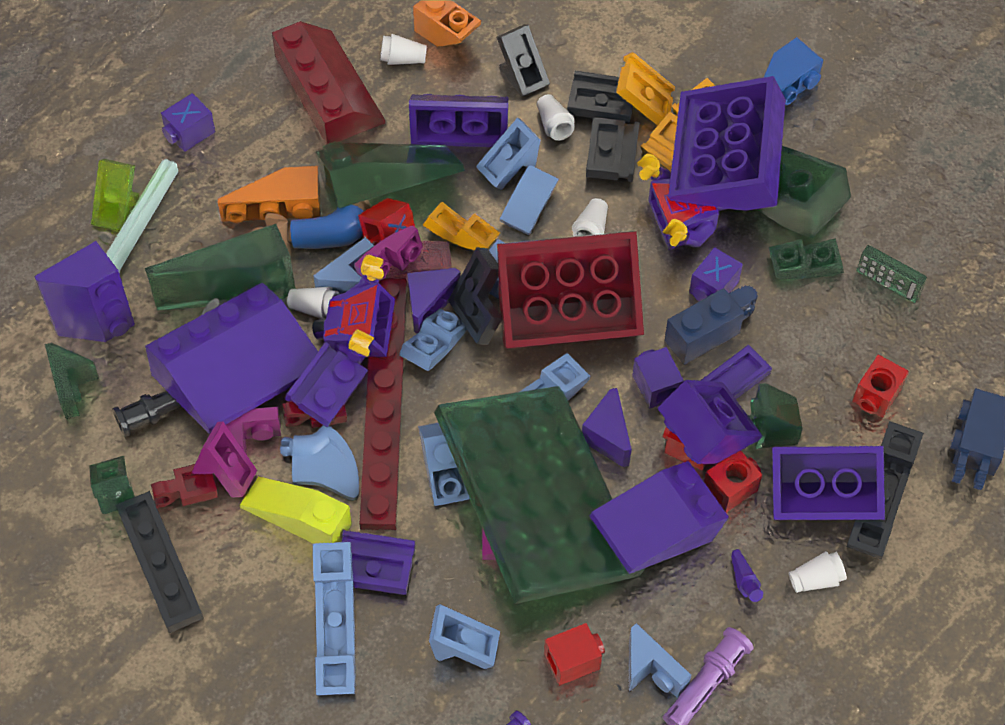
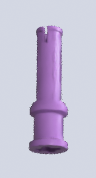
M731 627L725 629L723 632L724 638L714 651H708L705 654L704 665L699 673L663 715V719L668 725H688L689 721L703 706L723 679L727 680L734 675V667L744 654H750L754 648L745 635Z

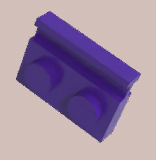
M325 342L289 390L285 400L288 402L291 400L299 406L300 410L328 428L365 377L368 370L357 362L350 361L348 356L342 352H336L329 347L330 344Z
M343 530L342 542L351 543L353 587L406 595L416 548L415 541Z

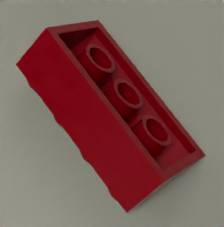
M300 21L272 32L275 57L327 147L385 124V118L331 30Z

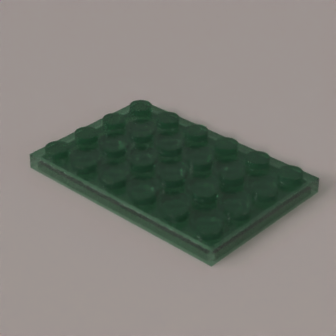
M560 386L451 402L437 406L434 414L514 604L639 577L645 571V569H641L629 574L590 518L592 511L611 501L612 497Z

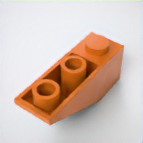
M318 166L284 167L218 198L221 221L239 223L249 220H265L267 213L278 214L286 219L321 217Z

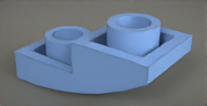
M529 165L500 217V222L530 236L559 179Z
M439 309L423 321L419 333L403 343L399 355L429 371L448 354L466 332L467 328L454 313Z

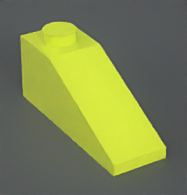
M259 476L240 504V508L313 544L342 542L343 530L348 531L352 525L349 505L318 490Z

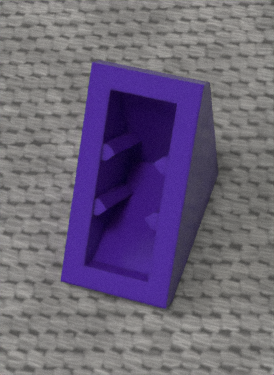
M449 268L407 273L415 333L420 332L423 321L439 309L443 310L449 303L448 299L461 277V271L458 269Z
M612 388L583 423L581 442L621 467H626L630 464L632 449L618 389Z

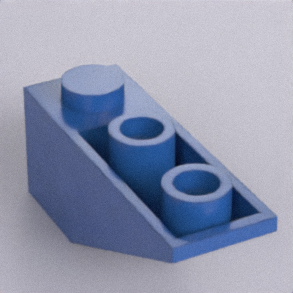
M796 37L773 54L764 77H775L786 100L785 106H787L805 89H812L821 79L820 73L823 59Z

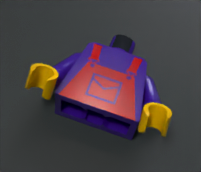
M644 155L637 162V165L643 168L639 172V176L642 180H648L649 178L652 180L648 201L668 250L682 245L695 248L700 247L716 230L719 216L718 211L729 208L670 201L668 194L671 171L661 167L659 160L654 155Z
M366 255L362 261L361 273L363 275L359 283L345 293L332 297L328 304L327 317L315 320L312 325V331L317 340L324 339V342L330 344L333 350L342 352L348 356L350 361L357 362L358 364H361L365 357H387L395 298L378 283L384 276L383 270L380 269L383 259L372 255Z

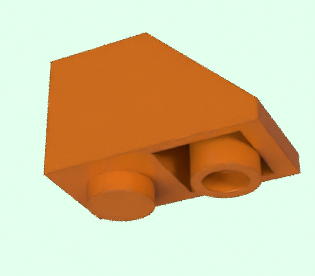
M420 0L413 6L414 31L436 47L461 43L481 25L480 19L452 0Z

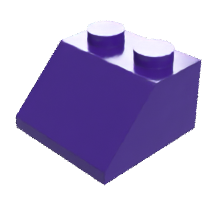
M685 380L658 407V410L665 418L664 423L666 427L678 436L685 446L684 451L686 455L697 464H717L763 437L723 382Z

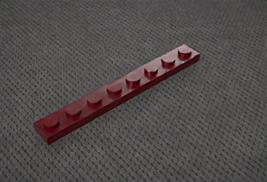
M383 278L378 282L395 298L387 357H369L360 530H396L404 371V357L399 354L403 343H405L407 279Z

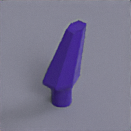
M739 549L732 550L731 557L738 590L745 598L749 597L752 602L760 601L763 598V591L760 588L761 583Z

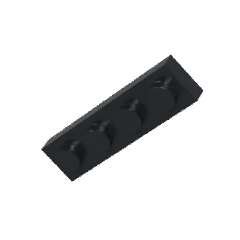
M150 491L116 504L118 513L168 633L204 619Z

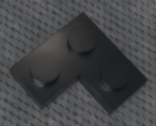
M476 247L448 301L475 342L488 345L503 318L488 298L491 289L498 279V263L488 248Z

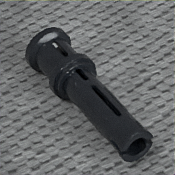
M164 391L154 396L149 394L141 395L139 401L122 408L116 406L112 408V411L123 436L126 437L130 435L131 430L147 423L154 425L158 423L160 416L182 406L167 391Z

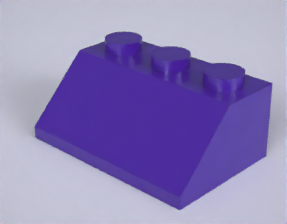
M412 94L409 99L411 145L493 147L508 129L509 97Z
M97 241L34 276L58 336L107 342L114 337L125 334L129 328L135 325L119 271Z
M884 446L772 447L774 520H885Z

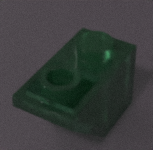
M767 383L759 384L756 397L751 398V415H748L763 435L759 441L755 442L756 449L798 445L803 427L797 398Z

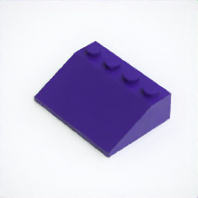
M774 76L682 91L680 93L668 194L670 201L744 211L777 206L786 100Z
M264 283L256 285L145 345L151 375L209 434L217 422L223 421L226 425L292 387L318 353V350L284 302Z

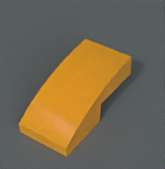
M443 202L435 208L423 223L424 227L443 239L474 251L476 247L489 248L500 234L498 230L474 213L467 221Z

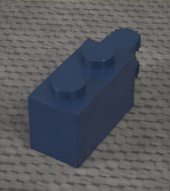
M750 285L741 286V289L738 288L730 293L725 288L715 292L667 320L664 341L682 364L686 365L740 334L742 321L751 316L755 310L758 292H756L753 286L750 287Z
M975 388L970 400L963 399L957 419L963 421L961 430L955 429L950 443V449L955 450L952 461L955 467L951 481L960 483L965 475L966 468L977 471L973 480V488L982 490L987 474L995 475L1005 450V397Z

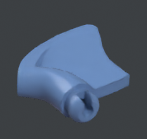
M322 425L314 434L294 435L293 438L283 437L281 439L280 454L282 456H292L293 485H316L348 500H357L359 497V476L356 461L348 444L338 432L330 426L327 428Z

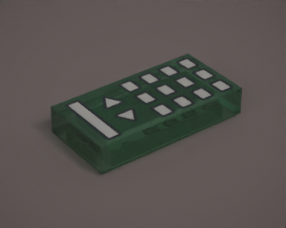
M867 245L862 252L856 270L913 303H916L921 296L927 280L924 274L870 245Z

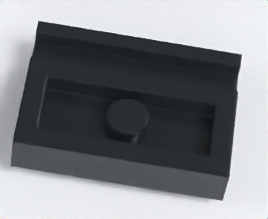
M582 71L574 72L567 111L571 115L623 120L625 123L630 124L633 106L616 93L619 77Z
M593 117L586 177L609 180L626 178L628 182H633L640 122H635V125L625 124L623 120Z

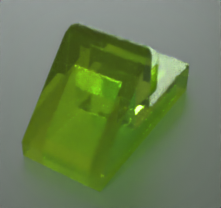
M108 159L99 160L91 225L116 231L121 230L139 198V193L132 191L135 165Z

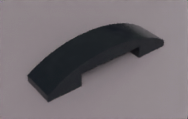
M889 421L881 446H884L885 520H855L846 547L882 560L893 528L894 519L924 434L923 432Z

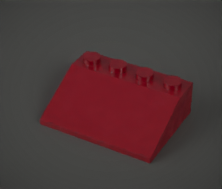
M637 231L497 244L500 315L503 318L501 321L502 339L506 348L644 335Z

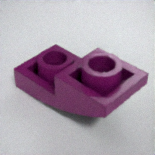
M410 226L380 241L354 264L357 274L361 277L363 275L361 273V264L366 255L383 259V264L380 267L384 272L383 278L388 274L391 266L403 271L410 262L418 258L423 248L418 229Z

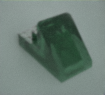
M45 344L59 403L65 418L70 419L80 416L77 402L83 401L79 385L99 379L95 364L90 359L56 344Z
M124 456L89 465L91 488L103 514L117 511L116 504L135 497Z

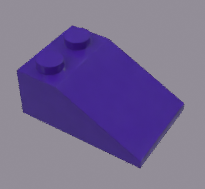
M689 461L659 471L590 514V518L629 574L712 542L729 518Z

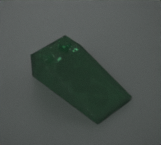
M332 142L325 145L322 150L315 152L324 188L338 208L465 171L463 163L446 145Z
M782 145L777 206L757 210L789 230L814 238L851 198L847 170L845 167Z
M277 224L145 268L157 310L206 307L215 298L220 301H229L260 283H264L281 300L288 296L291 289H296L291 257Z

